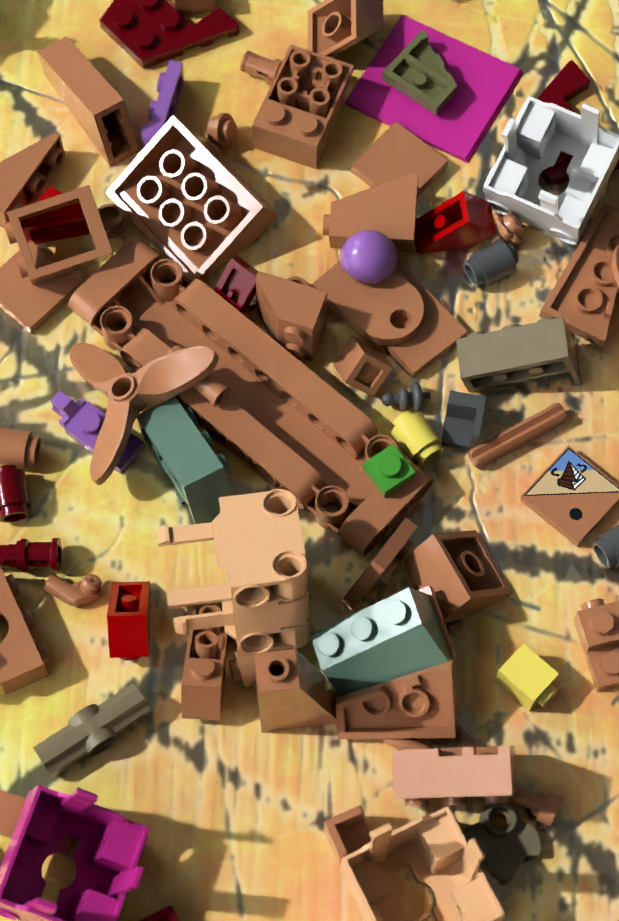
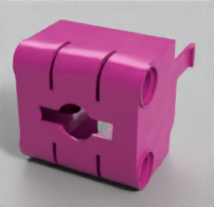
M38 785L29 791L16 824L17 828L14 829L0 866V916L19 921H119L120 911L127 891L139 889L145 872L143 867H136L145 848L150 827L93 804L97 801L98 795L79 787L70 795ZM64 834L79 839L72 857L77 872L72 884L67 888L60 889L54 904L41 899L46 885L41 872L42 865L47 857L58 853Z

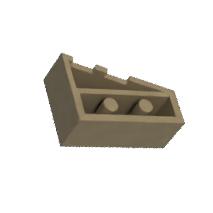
M544 317L536 323L526 325L510 324L503 327L502 330L488 333L478 331L468 334L467 337L456 339L460 378L469 392L515 390V383L536 382L537 388H548L549 381L570 380L571 386L582 385L577 346L563 317Z

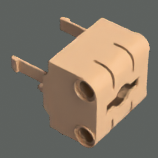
M275 489L266 492L219 497L220 513L212 522L177 527L165 525L157 528L159 547L214 540L217 566L227 572L228 580L224 584L166 591L168 609L179 610L180 607L215 602L222 603V611L173 617L175 633L185 635L190 630L224 626L225 633L236 640L238 655H253L254 653H262L269 650L298 649L308 644L311 639L307 560L297 500L293 493L285 489Z
M448 806L430 815L420 817L393 831L389 823L369 832L371 841L368 844L341 858L339 869L355 902H358L357 906L365 921H419L418 918L407 915L400 903L401 894L404 889L395 871L409 865L417 883L425 884L434 892L436 904L433 914L437 921H501L505 917L498 896L480 868L481 861L486 858L476 838L469 840L467 843L458 820Z

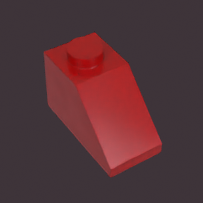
M462 191L417 218L415 227L416 252L427 254L468 249L494 235L496 228L490 202Z
M150 581L112 582L107 612L110 658L132 661L140 657L149 656Z

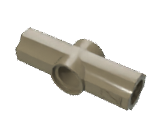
M132 683L100 705L91 704L81 709L70 718L66 727L52 734L33 748L53 778L85 756H96L107 750L117 741L119 734L152 714V711L139 689Z

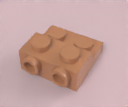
M619 596L617 597L618 601L604 604L603 599L587 601L581 605L582 610L577 611L574 618V624L597 692L619 686Z

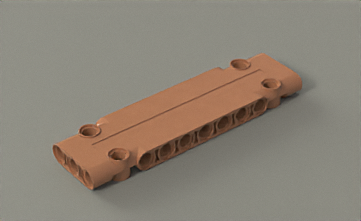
M135 237L127 242L72 294L68 302L69 309L103 336L104 343L109 348L118 350L123 360L135 372L152 360L165 356L166 352L174 346H179L182 349L193 346H206L213 349L218 354L219 360L211 374L230 389L228 396L220 405L214 407L196 389L189 388L175 396L183 408L189 406L197 419L198 425L274 489H285L293 493L299 509H308L315 515L316 522L322 528L333 530L362 556L369 554L423 498L432 486L434 478L412 460L404 456L415 470V477L386 497H383L363 471L362 466L373 455L381 452L391 444H394L399 450L396 441L388 435H378L376 425L366 414L207 284L199 279L190 281L183 275L182 268L178 262L173 259H163L158 252L141 238ZM165 279L175 280L169 284L161 283ZM117 325L125 327L120 331L110 330L111 328ZM334 503L340 506L341 509L330 513L325 511L323 506Z

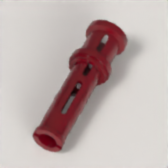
M53 538L51 542H29L28 539H21L16 544L0 545V566L8 568L17 567V570H21V572H29L30 568H52L54 572L60 571L62 566L60 538Z

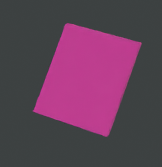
M401 15L345 103L348 107L388 126L397 121L426 144L469 164L524 73L521 69L405 15ZM421 30L427 33L431 48L435 54L439 53L444 62L445 70L452 75L457 84L456 94L437 115H434L382 80L383 71Z

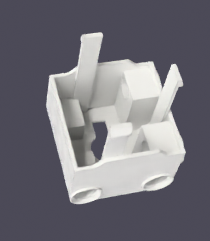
M528 96L518 113L516 121L510 118L501 134L505 145L483 187L485 199L490 202L492 210L503 215L512 212L513 215L519 216L522 222L545 231L565 243L577 245L618 162L619 134L609 131L599 124L601 110L583 103L581 115L556 104L545 103ZM562 151L573 156L566 170L569 176V185L563 193L553 195L541 190L538 180L543 170L554 166ZM537 199L540 200V206L535 204Z

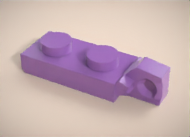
M59 391L50 400L53 406L52 410L62 417L59 420V424L64 427L67 435L93 453L106 414L89 401L86 402L84 399L79 398L75 403L73 399ZM130 433L126 447L114 469L119 474H122L145 448L144 442L132 433Z

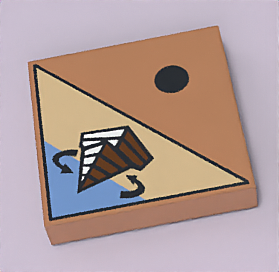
M568 445L521 495L520 501L578 547L619 502V485Z

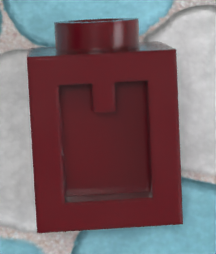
M239 256L231 257L214 291L241 313L254 310L257 306V301L253 297L256 294V274L258 271Z

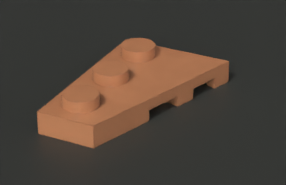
M453 660L338 696L335 704L338 739L456 738Z

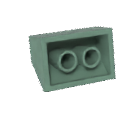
M410 587L310 635L321 671L340 696L452 660L429 594Z

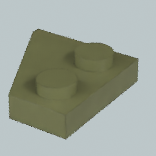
M421 30L383 71L382 80L434 115H437L456 94L457 84L452 75L445 70L444 62L439 53L435 54L431 48L427 33Z

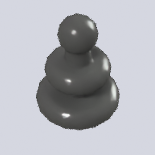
M413 382L410 386V392L405 387H400L397 394L385 393L381 401L385 406L398 403L402 410H406L409 403H411L412 409L418 412L423 408V400L431 399L430 392H422L420 383Z

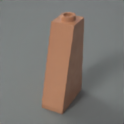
M67 36L37 51L46 78L109 166L139 151L124 99Z
M296 649L254 653L261 733L337 724L336 698L333 685L327 677Z

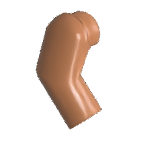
M52 574L46 581L44 590L66 604L76 606L96 600L102 592V581L95 574H86L80 582L70 584L59 576Z

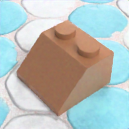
M258 271L256 274L257 312L271 338L299 361L305 359L313 362L326 328L327 292Z
M476 530L432 534L403 559L409 569L412 581L419 589L428 585L433 587L445 623L463 620L513 593Z

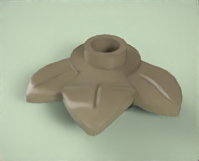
M509 803L487 804L480 814L479 822L468 827L464 833L467 843L469 840L476 838L486 857L484 859L485 865L491 874L502 882L509 881L516 873L521 855L534 857L539 856L541 853V843L537 831L532 825L519 820L516 809ZM494 816L503 817L506 821V826L501 829L494 827L492 818Z

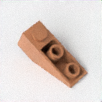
M55 132L0 162V227L4 228L3 224L10 222L7 212L28 205L35 194L38 195L43 190L46 178L53 168L57 169L61 165L65 155L61 134Z
M193 605L192 615L222 611V605ZM224 626L189 631L181 683V718L221 721L229 635L225 633Z

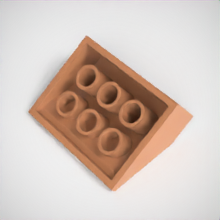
M174 115L171 116L105 192L116 205L126 212L128 218L167 259H173L179 263L183 275L190 281L194 279L205 280L226 264L231 257H235L255 242L279 215L191 124Z

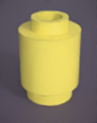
M408 410L393 421L392 424L395 427L391 431V435L409 459L413 462L416 461L420 467L430 463L442 453L443 447L440 445V437L420 411L412 414Z

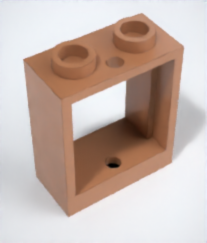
M89 185L7 212L10 222L3 224L10 244L18 243L22 256L15 259L22 278L29 276L32 285L109 260L113 256V251ZM79 202L95 249L36 269L20 221Z

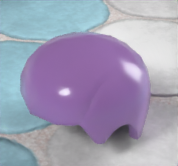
M375 230L359 231L347 238L340 249V265L356 282L378 284L389 278L396 268L397 250L392 241L383 233Z

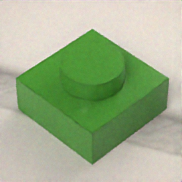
M391 444L364 462L362 466L363 471L383 497H386L413 479L416 473L394 444Z

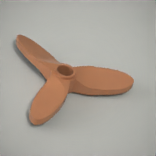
M79 343L72 346L70 360L77 372L91 386L108 396L109 399L106 416L90 464L91 479L97 485H101L112 474L126 447L134 421L147 404L160 402L176 396L199 383L214 370L219 357L213 349L206 346L184 348L156 358L136 372L129 373L116 358L95 345Z

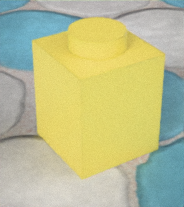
M523 643L498 670L495 682L530 712L537 703L544 707L558 691L554 685L559 673Z

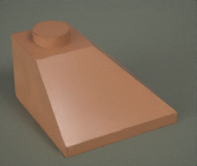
M324 0L308 10V50L332 58L384 27L383 0Z

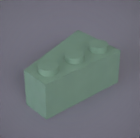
M174 396L139 414L137 421L143 439L165 477L169 476L179 491L176 493V496L180 503H187L193 524L209 523L220 513L219 497L233 496L227 479L231 469L222 453L216 455L213 452L215 449L214 444L205 429L202 431L198 430V422L189 406L183 408Z

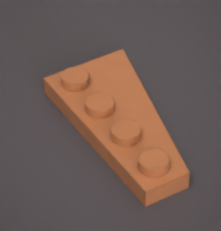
M605 202L602 204L539 314L541 318L563 317L571 333L603 348L618 289L612 271V255L614 249L619 244V209Z

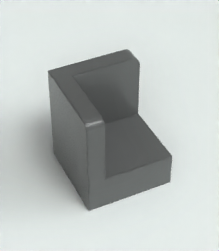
M450 390L441 438L442 445L467 450L478 445L486 402L485 396Z

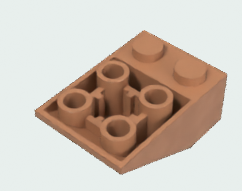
M290 44L252 124L253 148L317 169L329 143L354 70V65Z

